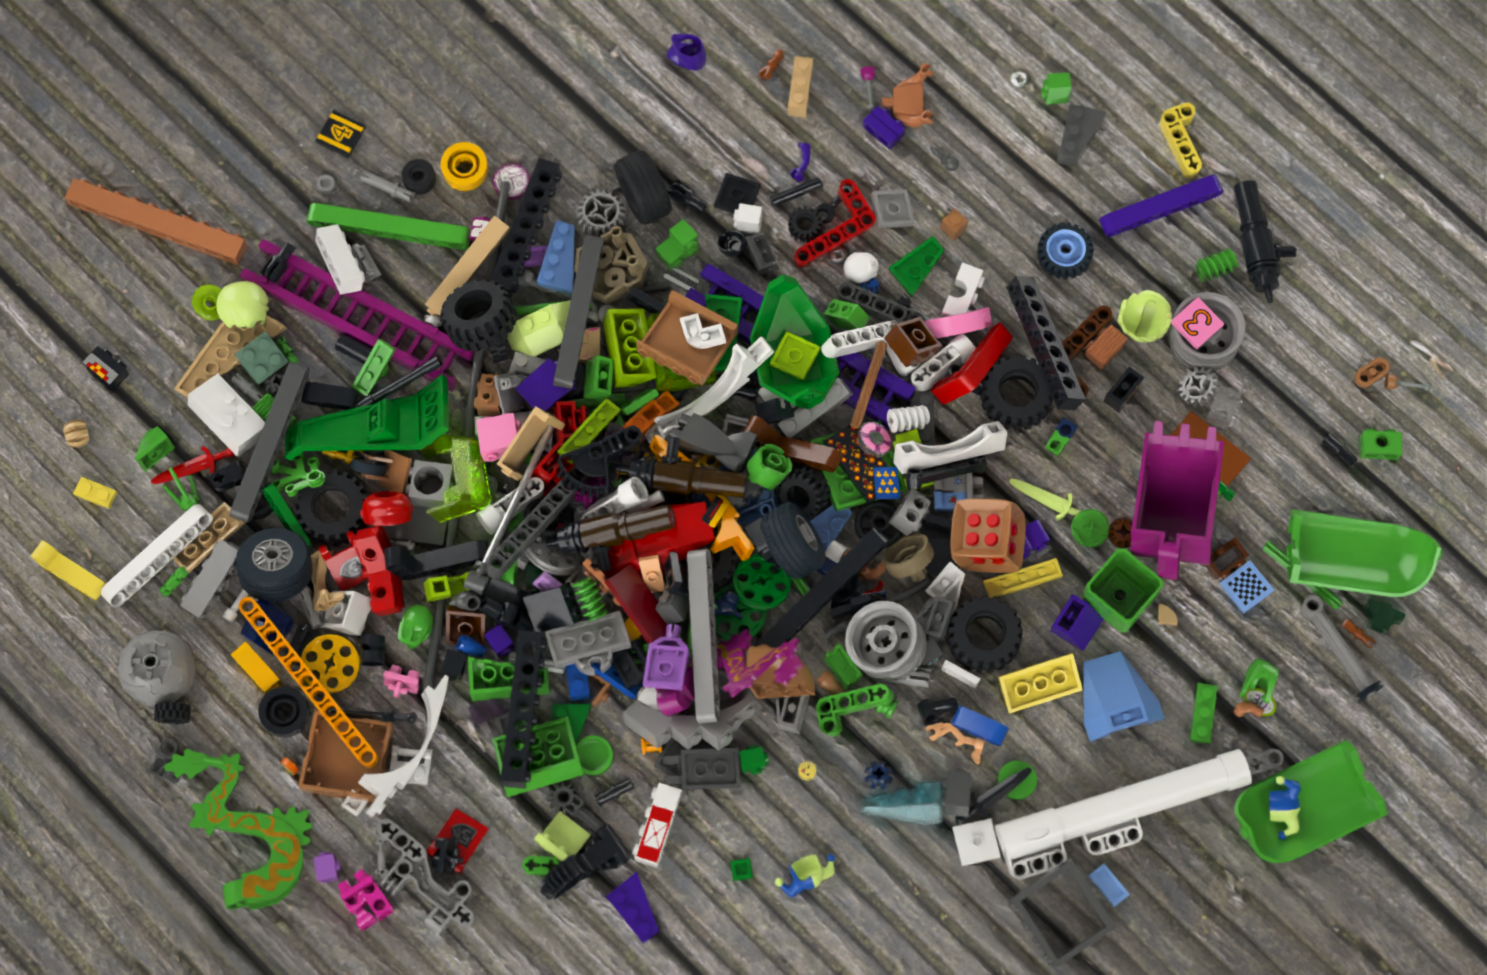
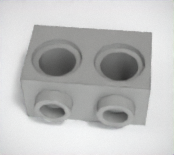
M915 489L910 490L903 497L889 523L906 536L912 531L917 532L922 525L921 519H924L930 511L928 507L931 501Z

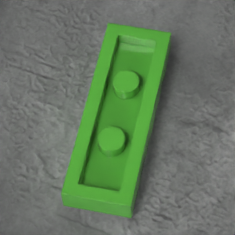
M378 339L352 387L365 396L370 395L396 348L384 340Z
M1197 684L1190 734L1191 742L1210 744L1218 686Z

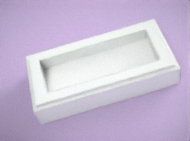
M945 660L941 670L974 689L978 686L979 677L948 660Z

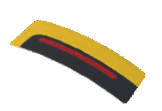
M717 495L702 517V521L715 528L728 508L730 501L721 495Z

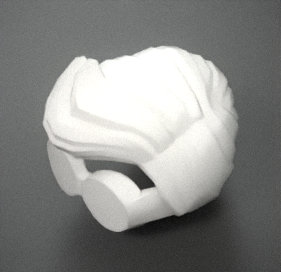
M855 252L844 262V274L850 282L860 284L877 276L879 263L870 253Z

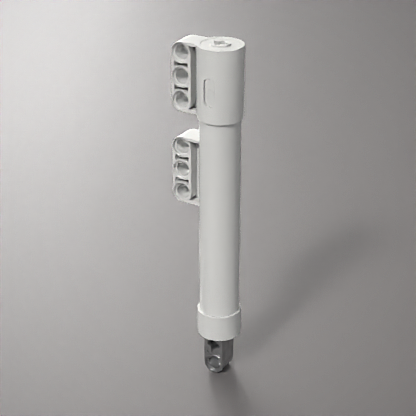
M1240 749L1217 755L1216 758L1056 809L1049 808L996 825L995 831L998 843L1005 858L1008 871L1011 876L1017 879H1025L1050 871L1067 860L1064 842L1077 837H1081L1085 851L1092 855L1104 854L1135 844L1143 836L1138 818L1225 790L1232 791L1248 786L1252 782L1251 775L1280 766L1283 763V754L1276 749H1266L1244 756ZM1272 752L1276 755L1274 763H1271L1268 758ZM1253 760L1260 761V763L1255 764L1254 767L1250 766V764L1253 763ZM1133 828L1136 831V836L1133 839H1129L1128 831ZM1115 834L1117 836V842L1116 844L1111 845L1109 843V837ZM1096 840L1099 845L1098 849L1092 851L1090 843ZM1056 852H1059L1061 855V860L1058 863H1054L1052 860V856ZM1037 858L1042 860V866L1039 869H1035L1033 866V862ZM1018 864L1023 866V872L1020 875H1016L1014 872Z

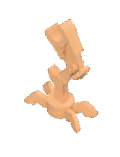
M951 721L950 723L940 722L926 727V731H935V735L930 736V741H934L948 732H952L958 740L955 746H962L963 744L975 746L971 757L977 765L980 764V755L982 754L985 740L978 737L975 739L963 736L957 727L951 724Z

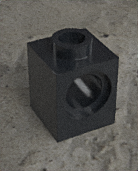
M447 649L441 668L442 675H447L450 681L462 680L468 660L467 654Z

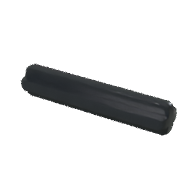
M815 178L771 196L770 203L775 207L822 188V182L820 178Z

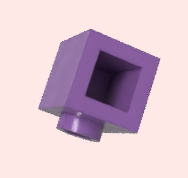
M322 852L318 854V857H313L316 878L320 884L340 880L338 870H341V863L339 858L336 859V856L330 854V852Z

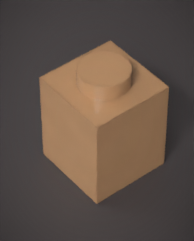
M954 208L941 221L940 229L954 241L967 229L968 220Z

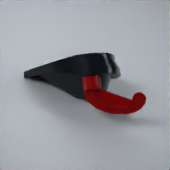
M858 574L832 599L830 609L849 603L853 597L866 593L880 592L884 583L879 581L877 583L878 586L865 592L867 583Z

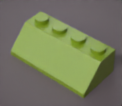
M608 309L602 321L608 355L610 359L614 360L612 375L614 388L634 387L655 379L657 376L654 360L649 357H643L637 351V341H642L648 332L645 310Z

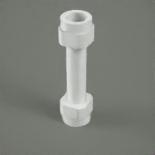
M244 589L231 608H227L222 616L231 623L238 616L239 602L249 595Z

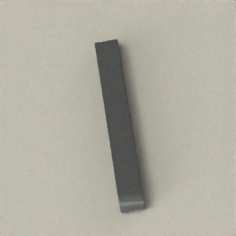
M585 235L553 386L573 389L604 238Z
M292 361L288 364L231 507L230 517L247 523L251 522L263 493L262 489L265 488L307 382L310 367Z
M597 451L591 453L595 457L600 456ZM575 466L568 472L571 477L583 484H586L592 478L582 474ZM561 480L488 559L487 574L490 577L497 579L506 573L575 498L574 486L572 489H566L565 487H567L569 482L563 484ZM492 565H499L500 567L495 568Z

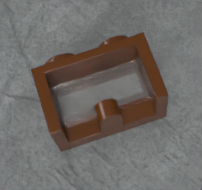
M1234 537L1211 554L1210 565L1204 566L1215 580L1220 577L1224 580L1232 574L1230 570L1236 566L1238 569L1247 562L1245 558L1249 554L1238 539Z

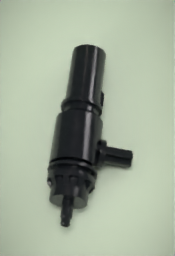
M1253 180L1243 181L1236 184L1233 189L1241 221L1239 228L1243 232L1240 240L1247 274L1249 275L1250 282L1254 284L1255 291L1265 293L1267 302L1272 303V291L1280 286L1278 278L1281 273L1278 261L1280 258L1296 257L1297 248L1295 246L1280 247L1278 243H1274L1272 231L1267 228L1268 221L1262 208L1257 182Z

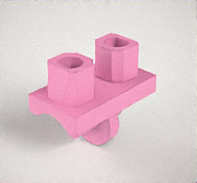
M392 665L389 671L385 670L383 674L384 685L389 686L388 690L394 691L395 698H399L401 693L406 695L408 692L418 693V671L409 670L408 675L405 676L401 675L402 668L400 666Z

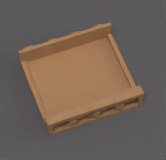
M672 290L669 294L667 305L642 341H637V351L643 357L655 360L658 365L670 368L675 374L685 376L690 382L703 386L737 336L738 324ZM698 313L702 328L721 324L726 343L705 349L691 346L685 339L680 318Z

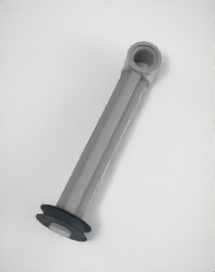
M1316 595L1308 596L1301 605L1302 615L1312 620L1360 690V693L1356 695V697H1360L1359 702L1372 697L1384 685L1380 686V681L1373 683L1324 612L1322 599ZM1307 604H1313L1316 610H1310Z

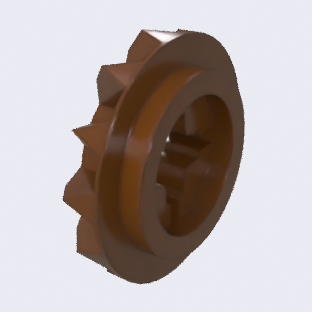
M1124 517L1115 519L1109 525L1108 538L1110 542L1119 548L1131 547L1132 520L1125 519ZM1122 526L1129 533L1125 535L1124 540L1122 534L1118 533V531H1121Z

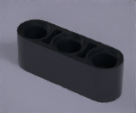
M306 382L301 402L313 406L348 410L355 408L358 391L349 387Z

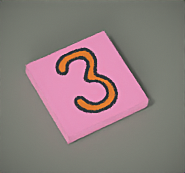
M1199 297L1170 322L1196 350L1224 326V323Z

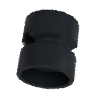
M377 634L360 636V649L363 651L360 652L359 664L368 667L385 665V652L382 651L385 649V636Z

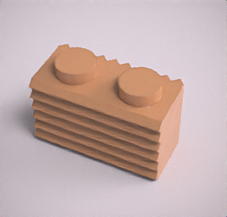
M1111 324L1107 329L1103 327L1097 334V340L1095 342L1091 340L1085 347L1086 352L1084 356L1101 370L1126 345L1128 340L1124 334Z

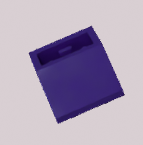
M1072 594L1052 625L1050 632L1079 650L1084 651L1104 619L1090 604Z

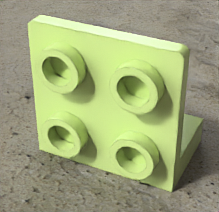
M559 812L544 832L536 835L534 841L561 862L566 857L577 854L590 838V834L562 812Z

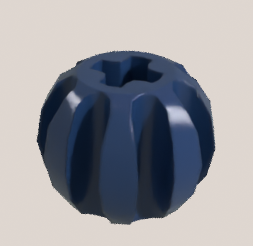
M876 761L871 762L872 768L866 767L864 773L869 775L864 777L866 784L872 782L870 788L876 789L877 785L881 787V790L887 788L885 782L891 784L893 780L892 777L888 776L893 773L891 767L884 768L887 763L881 761V765H877ZM876 772H880V779H877Z

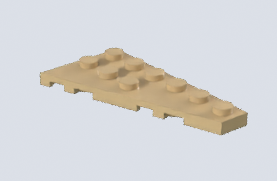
M266 315L265 324L260 325V320L256 322L253 329L248 327L238 328L236 325L228 328L222 321L174 390L188 399L190 392L216 374L223 377L237 367L240 363L234 354L260 334L266 331L273 340L287 329L286 326Z

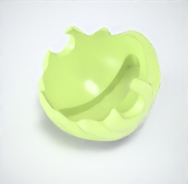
M249 281L234 282L226 285L219 293L217 312L219 318L228 328L236 325L238 328L248 327L253 329L256 322L260 320V325L265 324L266 312L269 310L267 306L269 300L266 292L258 284Z
M1154 291L1134 293L1129 299H1124L1118 316V324L1124 334L1140 343L1154 342L1162 338L1169 330L1172 320L1171 307L1168 301L1161 294Z

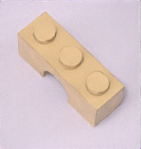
M795 56L788 103V116L806 118L813 58Z

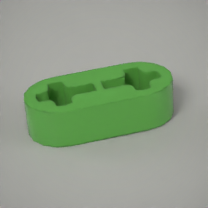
M528 856L523 860L522 867L528 875L545 876L550 871L549 868L543 867V865H549L551 861H553L554 865H558L559 861L555 857ZM532 860L534 864L540 865V867H533L532 871L529 870V867H526V864H530Z

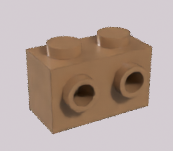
M482 374L481 380L477 382L478 396L474 398V408H477L479 416L494 417L502 414L494 376L500 374Z

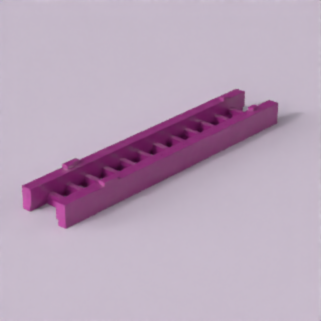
M262 239L258 245L260 251L270 257L275 254L277 255L282 249L265 239ZM293 254L286 261L289 267L277 285L270 282L265 276H259L246 268L239 275L242 281L253 282L261 286L268 296L340 334L345 333L374 348L377 340L381 339L391 321L402 325L390 343L394 348L398 346L406 331L410 329L417 333L410 348L406 353L396 348L390 359L410 371L415 370L426 361L432 359L440 346L450 350L439 370L436 369L422 376L432 382L441 374H444L448 377V391L453 392L455 389L456 380L445 374V372L449 370L454 362L455 355L457 354L469 361H472L474 357L473 350L466 351L458 348L452 343L448 335L435 327L423 323L364 291L340 295L330 273ZM296 271L305 274L294 293L285 289ZM312 279L321 284L308 302L301 297ZM331 288L337 292L326 310L317 305L327 289ZM343 295L353 301L341 319L332 313ZM362 304L368 307L369 310L359 326L356 327L348 323L358 305ZM375 312L385 316L373 336L364 330ZM425 337L434 343L424 360L421 361L413 357Z

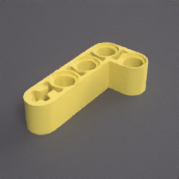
M1183 103L1165 110L1159 125L1183 175L1187 179H1195L1199 175L1202 163L1184 127L1192 122L1195 115V107L1190 103ZM1182 112H1187L1190 116H1184ZM1165 119H1171L1173 122L1169 123ZM1177 134L1181 138H1175L1173 135ZM1181 150L1187 151L1188 154L1181 153Z
M42 540L31 554L33 560L80 592L97 601L106 583L60 554L47 542Z

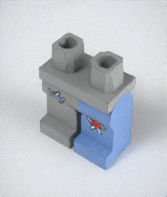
M972 473L934 481L935 513L954 512V507L958 500L984 499L983 495H973V489H983V477L972 476Z

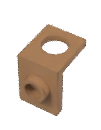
M595 674V676H590V678L603 686L592 702L593 707L597 709L601 702L605 703L608 699L611 685Z

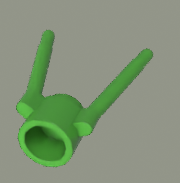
M169 467V471L182 493L181 501L163 484L162 487L180 506L181 510L187 511L193 505L199 504L198 502L201 500L197 494L193 476L189 475L193 494L191 492L186 493L172 467Z

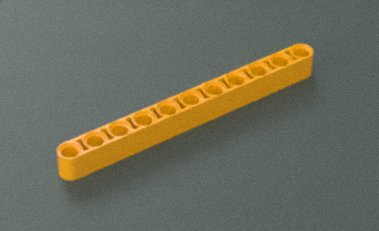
M245 597L239 602L241 613L364 767H375L378 763L377 753L253 598ZM252 603L253 609L246 612L245 606ZM260 618H264L265 624L258 627L257 621ZM277 633V638L274 641H268L270 634ZM289 648V653L286 656H280L282 649ZM295 663H301V668L298 671H292V666ZM307 678H312V684L307 687L304 686V681ZM319 693H324L325 698L321 702H317L316 696ZM336 708V715L329 717V709ZM343 723H348V730L340 732V726ZM355 738L361 739L358 747H352V741ZM366 754H373V759L370 762H364Z

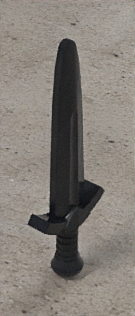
M331 710V713L336 714L337 710ZM342 710L346 716L381 719V722H395L399 720L414 724L417 721V714L415 712L404 714L397 713L396 710H391V712L387 713Z
M1028 767L1013 774L976 799L975 792H971L973 807L969 809L968 817H955L957 824L964 825L966 820L977 812L990 819L991 814L986 813V811L1029 776L1032 769Z

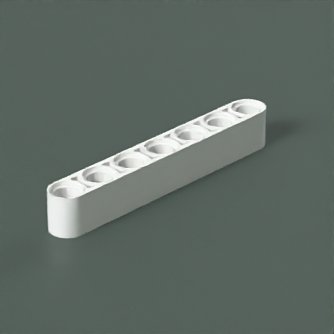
M193 505L103 586L101 590L102 597L112 607H120L212 523V515L202 505Z

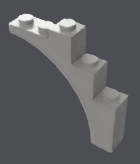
M747 696L737 704L721 710L719 722L701 724L697 722L696 716L671 715L667 717L662 712L652 709L638 700L624 710L623 714L625 724L657 749L666 744L672 737L686 749H690L693 745L698 744L703 738L719 751L733 740L732 731L736 730L746 719L753 716L755 705L754 699Z

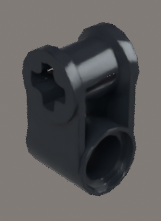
M235 461L226 467L214 471L210 476L213 488L217 492H225L241 485L246 469L242 461Z

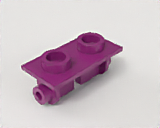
M605 476L600 478L592 477L586 485H606ZM581 490L575 494V500L583 502L585 510L598 499L596 498V493H592L591 498L588 497V492L581 496Z

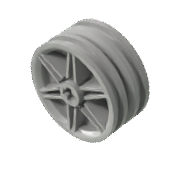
M1213 292L1197 293L1185 299L1178 306L1173 319L1199 297L1227 326V329L1223 330L1220 328L1196 350L1171 324L1168 333L1169 346L1177 360L1190 369L1194 370L1197 367L1201 370L1205 366L1207 370L1209 368L1212 371L1219 370L1228 365L1236 356L1245 335V320L1239 307L1229 298ZM1201 347H1204L1205 353L1200 352Z
M878 601L866 605L853 616L846 630L845 645L851 660L869 677L880 682H897L913 674L921 665L926 654L927 639L923 627L907 609L895 602ZM895 621L894 626H889V622ZM867 646L871 647L869 652H866ZM898 652L904 654L902 658L898 657Z

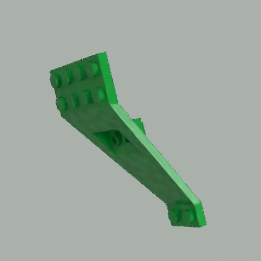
M441 374L416 394L391 400L385 398L371 405L298 421L286 432L285 458L291 461L296 456H300L303 451L422 450L449 430L448 377Z

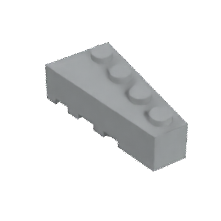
M221 539L215 543L212 548L213 553L202 564V571L194 577L191 589L183 595L181 607L198 618L205 619L220 599L219 592H223L228 588L231 576L235 573L238 574L236 556L240 548L239 545Z

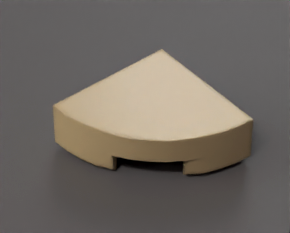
M1158 604L1157 624L1177 626L1176 614L1168 606Z

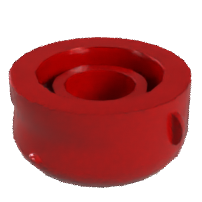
M398 491L376 492L365 498L360 516L365 524L373 526L403 524L412 519L413 505L409 497L404 493Z

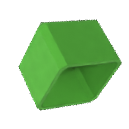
M1120 548L1112 554L1086 584L1082 593V600L1090 604L1104 620L1120 633L1128 632L1158 597L1163 588V579L1125 548ZM1118 591L1123 592L1125 599L1122 601L1117 600L1114 593Z

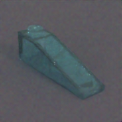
M942 781L917 783L915 788L908 790L902 787L893 794L884 792L863 798L860 812L861 814L922 825L943 823L944 807H941V797L943 795Z

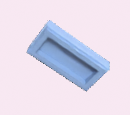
M1105 863L1088 876L1113 908L1130 895Z

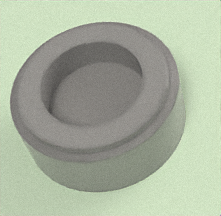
M322 175L316 182L317 188L322 194H330L336 188L335 180L330 175Z

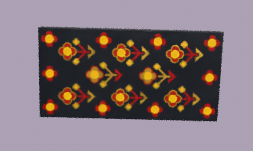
M848 425L824 440L823 444L843 453L839 463L840 467L869 504L877 499L873 467L888 466L878 453L872 451L864 444L861 438V430Z

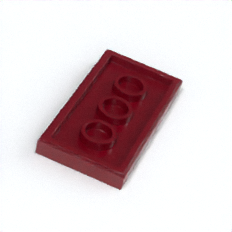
M632 564L605 581L607 587L648 644L666 635L667 624L655 609L658 601Z

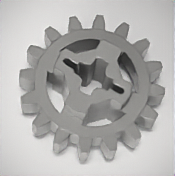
M1203 366L1199 370L1195 367L1194 372L1188 370L1189 375L1182 376L1184 381H1179L1181 387L1178 388V391L1181 393V398L1188 405L1192 403L1196 407L1199 403L1201 406H1204L1205 401L1211 403L1210 398H1216L1214 393L1220 391L1217 387L1220 385L1216 373L1210 368L1207 370Z

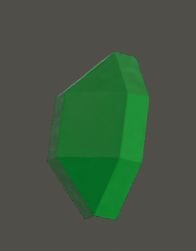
M783 274L768 284L750 335V341L752 345L760 337H763L774 350V353L757 368L760 386L795 406L809 410L824 401L840 372L836 357H826L821 349L804 381L770 366L769 363L786 331L821 348L831 337L828 323L796 278Z

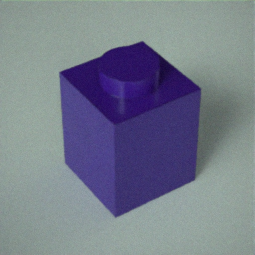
M501 624L484 634L485 639L498 658L501 656L505 657L513 651L514 644Z

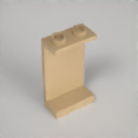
M535 406L498 461L497 465L502 468L501 472L517 481L522 479L523 474L518 470L547 426L551 425L562 430L565 424L550 413Z

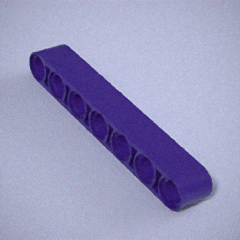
M1213 174L1102 216L1099 222L1106 237H1112L1216 198L1223 194L1224 190L1217 175Z

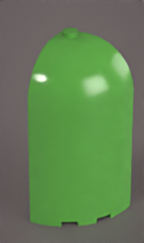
M1291 509L1288 526L1291 542L1290 545L1286 546V559L1290 560V566L1287 567V575L1291 583L1387 597H1403L1417 592L1429 582L1435 572L1438 560L1442 557V548L1437 541L1428 534L1413 528L1392 523Z
M1348 740L1251 785L1240 794L1234 807L1242 838L1244 840L1247 839L1259 857L1272 863H1284L1297 859L1388 815L1382 796L1375 789L1371 781L1366 782L1362 774L1365 770L1357 749ZM1278 776L1296 781L1301 786L1298 796L1300 801V811L1298 813L1299 831L1286 836L1283 840L1279 839L1278 832L1285 831L1288 828L1286 823L1270 820V791L1288 789L1286 785H1279L1276 782Z

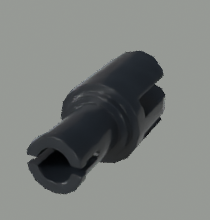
M679 179L667 189L669 196L683 206L690 205L700 214L708 205L697 198L694 190Z
M286 241L279 253L270 257L260 271V274L276 283L287 268L286 261L296 250V247Z

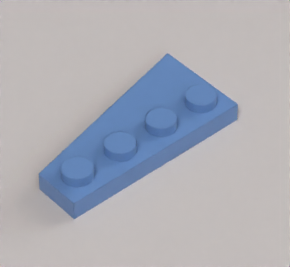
M556 220L536 286L572 295L574 225Z

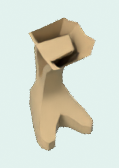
M318 550L311 555L313 569L311 579L314 587L313 606L314 610L327 611L342 601L345 596L344 592L331 593L326 590L325 578L328 567Z

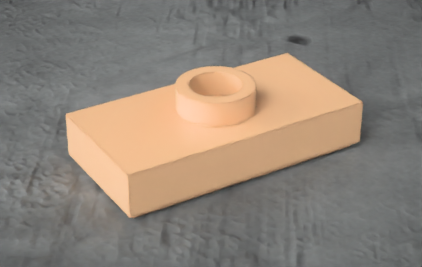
M653 555L639 558L643 581L652 593L664 591L665 582L659 556Z

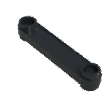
M985 455L921 470L909 469L906 474L907 487L917 489L921 488L922 484L968 473H984L986 468Z

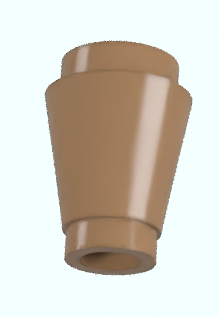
M827 670L816 680L819 684L818 686L831 695L840 694L845 691L832 672L829 673Z

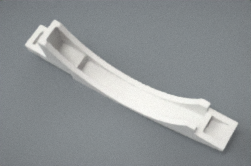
M760 337L748 349L736 344L733 347L731 360L719 380L707 392L689 405L654 419L656 424L644 434L646 439L651 443L654 435H659L668 442L669 433L673 427L681 431L683 430V427L678 425V420L682 413L689 416L695 413L705 417L750 380L748 376L774 353V350L763 337Z
M447 675L442 678L435 690L427 686L421 694L427 712V731L418 754L406 765L394 771L383 774H364L359 780L358 784L377 796L366 812L371 817L376 812L378 814L382 812L386 806L384 801L387 797L391 799L397 788L402 790L421 761L437 726L449 678Z

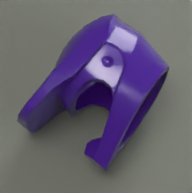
M692 34L672 35L671 41L673 45L667 51V58L676 65L688 70L697 71L702 69L706 64V50L701 39ZM690 39L693 43H682V41Z

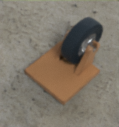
M385 450L384 456L365 454V457H354L351 468L362 473L361 477L379 480L378 485L383 488L405 494L412 458L393 450Z

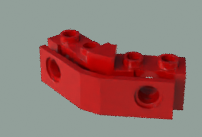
M575 401L556 402L552 409L553 416L563 422L565 426L562 430L555 428L556 445L536 466L532 474L534 477L542 479L546 487L552 481L557 485L563 479V477H557V472L560 470L557 463L560 454L557 451L586 420L585 406L576 409ZM568 461L562 463L566 467L565 470L567 472L575 466L574 463L571 465Z
M384 526L358 530L353 544L354 548L359 551L361 564L364 566L361 572L362 576L369 581L367 586L371 593L370 608L372 612L379 616L402 612V608H405L402 580L385 569L383 550L387 547H392Z

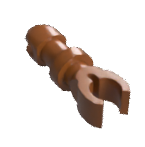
M781 49L776 50L773 58L768 60L767 66L759 71L758 75L761 80L763 77L767 81L771 78L773 70L778 67L777 63L784 57V52Z
M1345 619L1341 626L1354 635L1355 639H1360L1368 648H1373L1368 644V641L1376 644L1370 636L1368 637L1363 633V629H1358L1348 619Z

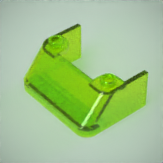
M441 435L432 444L420 450L428 458L449 452L451 455L456 485L449 487L444 492V504L427 509V513L441 523L481 510L490 504L491 496L485 463L480 453L479 441L476 438Z

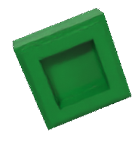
M750 858L730 861L733 882L753 879Z

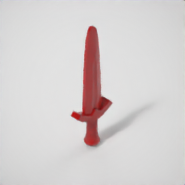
M202 446L201 450L205 454L177 465L172 469L178 479L209 468V473L212 474L216 471V461L226 457H234L235 454L227 448L222 452L212 455L206 447ZM167 470L154 477L151 483L161 484L174 479L170 471Z

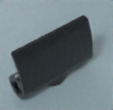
M491 578L481 597L478 610L495 618L496 622L503 626L514 627L523 631L534 630L522 598L529 593L498 578Z

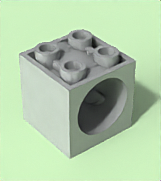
M415 460L414 466H411L409 471V477H412L411 483L407 484L406 495H408L411 504L414 506L450 510L456 476L453 465ZM431 477L439 478L443 483L440 490L434 494H423L419 490L420 484Z

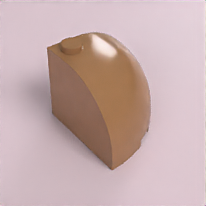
M769 645L750 647L747 655V668L753 666L776 648ZM781 657L760 677L753 681V686L750 689L756 699L815 695V683L812 673L799 658L803 666L797 669L798 675L791 678L787 685H783L781 682L777 683L774 672L786 659V657Z

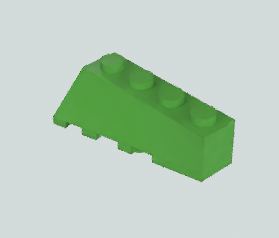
M468 657L469 686L472 701L511 698L515 664ZM548 668L540 669L542 687L538 688L537 695L550 694ZM527 669L524 673L529 675L533 673L534 670ZM526 687L522 692L529 693L531 688Z

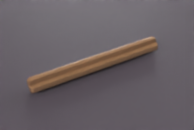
M879 341L877 343L850 426L859 429L887 348V343Z

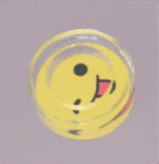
M810 760L802 761L797 769L798 776L805 781L814 779L817 774L816 764Z

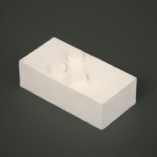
M216 374L188 394V406L237 457L257 444L265 422L219 374Z

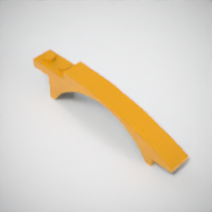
M654 435L649 447L658 461H662V455L667 453L668 442L659 435ZM678 450V456L681 457V461L692 462ZM704 493L712 504L717 495ZM731 503L717 523L716 539L711 547V551L714 554L732 546L741 560L744 561L749 559L754 547L744 534L742 527L737 523L740 515Z

